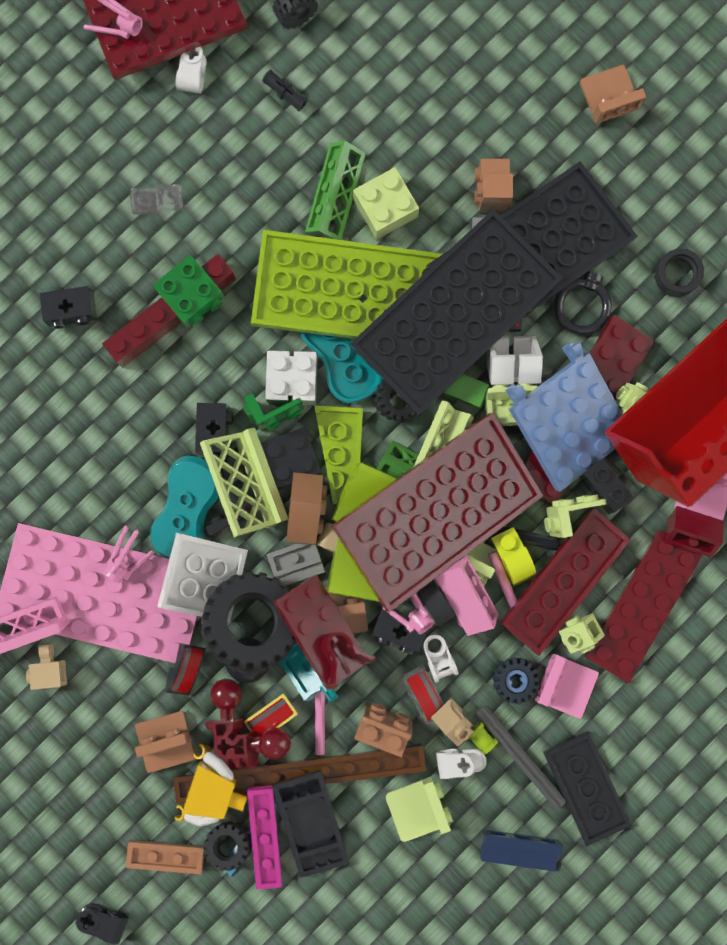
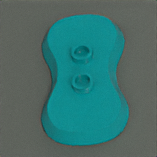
M300 332L301 338L306 345L321 358L325 366L329 389L339 400L346 403L362 401L372 396L375 390L378 389L377 386L383 382V379L350 346L354 339Z
M183 456L172 464L167 478L168 496L166 504L151 526V544L158 554L167 559H170L176 533L204 539L206 515L219 497L207 461L199 457Z

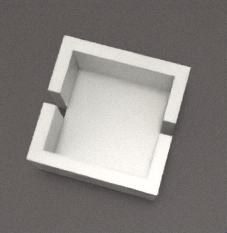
M536 336L514 337L513 355H509V337H502L486 352V366L491 385L508 386L509 384H514V382L531 385L541 383L543 355Z
M267 351L265 400L268 404L285 405L290 402L288 396H293V400L301 398L303 405H316L318 361L316 352L294 351V356H291L289 351Z

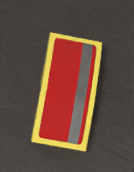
M283 693L246 719L244 723L250 731H257V736H261L268 728H280L298 715V712L285 693Z

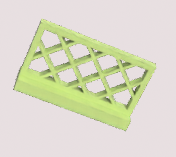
M255 428L200 442L234 537L270 528L288 520ZM235 440L239 453L229 448L231 441ZM211 445H215L222 450L219 458L213 454ZM226 454L236 459L233 467L224 462ZM240 463L244 465L247 477L238 471ZM221 468L230 473L228 482L221 477ZM235 477L244 482L242 490L232 485ZM249 486L254 491L255 499L246 494ZM230 491L239 497L236 505L230 502L228 496ZM244 500L253 506L250 514L241 509ZM257 509L261 511L264 523L255 518ZM238 515L247 520L246 526L243 529L239 527Z

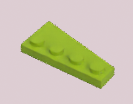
M314 406L333 505H336L353 465L360 463L363 408Z

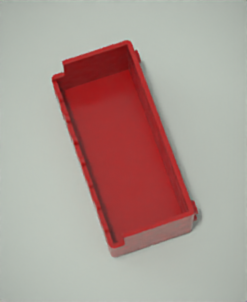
M727 318L605 431L606 436L638 482L687 507L693 506L727 474Z

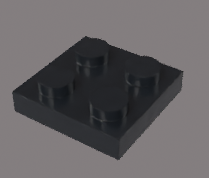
M305 427L261 442L277 489L292 484L293 472L313 475L321 474Z

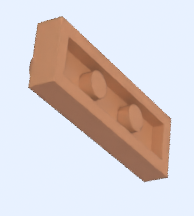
M130 840L127 848L126 868L202 874L205 846Z

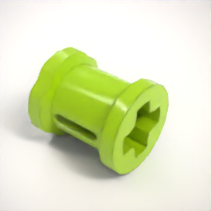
M480 722L471 729L473 733L467 740L471 739L485 755L496 746L498 740L496 738L493 739L483 728L484 724Z

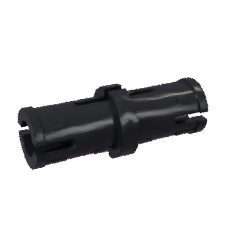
M271 69L266 72L262 81L277 93L279 99L286 100L298 112L306 106L307 98L296 91L292 83L289 81L285 82Z

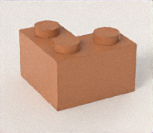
M481 159L479 167H475L474 182H477V189L474 193V205H478V213H489L494 209L498 214H503L509 210L513 199V174H510V159Z
M293 472L287 542L316 544L317 534L322 535L324 520H319L320 515H325L327 486L322 485L323 475Z

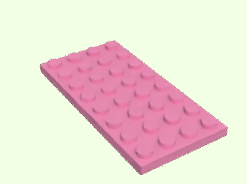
M18 523L0 590V617L57 596L69 624L60 633L55 635L176 663L180 643L191 645L198 619L196 615L157 607L169 559L152 555L131 575L129 580L123 578L120 583H117L103 573L115 546ZM120 548V551H119L117 557H119V555H120V553L122 552L123 548ZM129 549L123 559L129 564L127 569L129 570L147 553ZM52 605L44 608L43 616L50 619L57 617ZM25 614L22 616L20 623L30 627L33 626L35 618Z

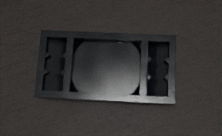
M321 769L273 783L272 788L300 878L349 864L341 830Z

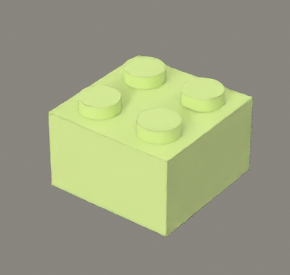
M396 167L353 190V200L376 240L418 218L419 207Z

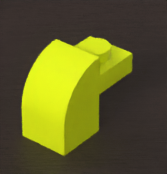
M514 527L491 538L513 587L536 576V569L527 548L523 546Z

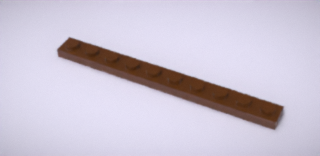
M422 744L406 746L402 757L383 750L259 765L255 769H250L249 767L245 769L236 768L231 771L233 772V778L236 779L233 792L247 795L248 787L270 786L273 783L320 769L326 784L424 772L426 771ZM195 774L175 776L173 778L176 804L186 802Z

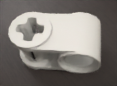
M201 46L181 55L176 75L177 90L202 93L206 58L203 55Z
M438 633L427 634L422 645L435 683H438L439 679L452 674L455 676L459 675L443 637ZM434 638L439 639L441 642L440 648L437 651H430L427 646L428 642Z
M445 749L436 752L440 779L468 777L475 772L482 771L486 766V757L479 749Z

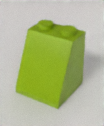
M363 463L353 465L330 520L336 523L395 481L396 478Z
M337 536L326 591L329 594L379 601Z

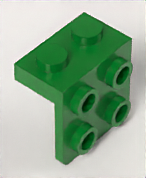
M192 256L186 257L154 284L155 290L175 312L186 328L191 325L192 327L198 325L204 319L203 315L209 310L213 312L218 309L224 299L222 291Z
M253 393L244 397L247 404L243 408L251 423L256 421L261 431L266 429L269 432L280 426L279 422L286 418L291 421L301 415L300 411L304 409L301 398H297L264 415Z

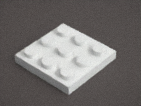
M176 533L157 607L202 617L204 606L218 585L233 575H242L248 550ZM234 605L228 613L227 622L231 620Z

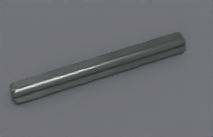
M481 707L476 712L477 717L555 809L561 808L566 802L563 796L488 707Z

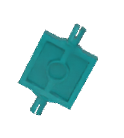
M296 641L294 647L287 653L288 655L279 661L304 701H310L322 691L329 702L335 701L338 695L334 689H325Z

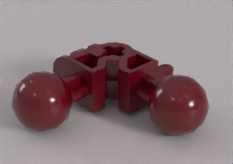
M226 678L217 681L211 688L210 697L212 703L220 709V720H209L205 723V727L214 734V751L216 755L225 759V764L230 770H233L235 767L245 769L247 766L250 769H255L259 760V752L272 760H279L286 756L291 747V739L284 729L277 727L268 728L261 736H257V731L240 734L244 728V718H235V707L239 704L242 697L240 685L236 681Z

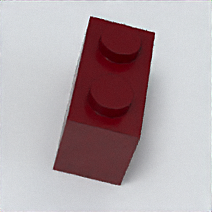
M676 506L667 519L665 543L713 557L723 544L724 521Z

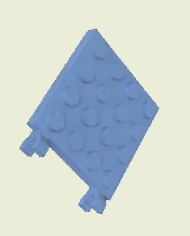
M569 342L562 347L571 363L527 396L522 385L516 387L515 384H512L505 389L507 395L514 403L509 408V411L556 491H562L587 469L615 450L605 431L623 415L590 353H584L580 342L574 345L572 342Z

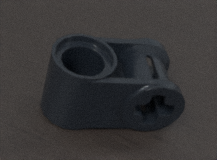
M89 903L78 914L76 927L82 933L97 937L104 942L119 944L129 916L118 910L109 909L96 903ZM88 914L92 915V922L87 921Z

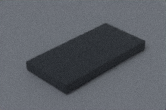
M588 731L543 751L544 757L586 847L632 826Z

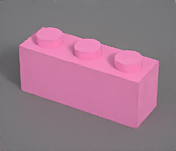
M465 555L434 579L436 585L441 587L449 606L455 612L459 626L463 627L467 636L494 629L499 613L468 556Z

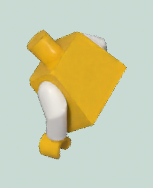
M199 744L198 746L203 749L202 755L194 753L193 756L195 759L203 760L204 762L200 761L186 803L176 806V808L181 809L182 815L175 816V820H185L188 823L202 827L224 819L228 807L243 811L247 796L233 792L236 779L233 778V772L221 758L212 752L210 746Z

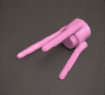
M98 0L119 14L117 25L121 30L84 25L86 30L119 35L128 39L130 35L136 36L139 34L143 21L141 17L133 14L115 0Z
M124 526L113 553L106 563L107 567L103 572L108 578L117 583H120L123 578L129 580L131 575L154 554V551H149L129 570L127 569L129 564L123 559L139 534L138 530L133 532L119 557H117L129 529L128 526Z
M415 593L410 597L416 607L408 615L410 621H407L394 610L388 613L402 623L409 632L416 630L418 634H422L433 626L434 620L425 610Z

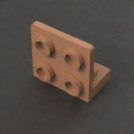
M624 65L580 80V86L595 124L638 110L646 99L643 88L634 90Z

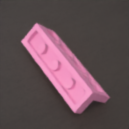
M57 596L0 617V624L4 622L13 626L11 634L7 635L0 632V654L60 633L69 624ZM52 605L57 617L50 619L43 616L42 612L45 607ZM26 614L35 618L33 626L29 627L20 623L22 616Z

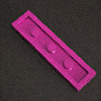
M272 785L248 787L247 794L256 890L281 888L282 874L274 791Z

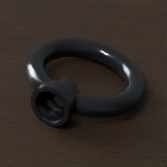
M589 271L583 278L578 279L556 295L554 301L555 316L559 324L568 332L576 335H590L602 329L608 322L611 315L612 302L608 291L602 285L604 277L600 274ZM580 287L596 292L602 302V311L599 318L594 323L586 326L572 323L564 312L566 296L572 290Z

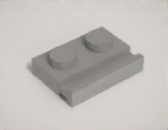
M298 543L267 554L273 575L280 580L279 584L283 587L325 572L316 544Z

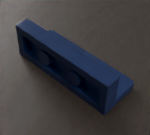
M484 829L480 858L484 862L555 871L557 856L562 855L563 845L559 840Z

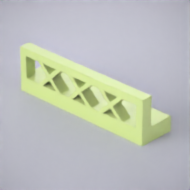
M442 401L414 466L469 428L474 417L471 414L455 410L448 402Z

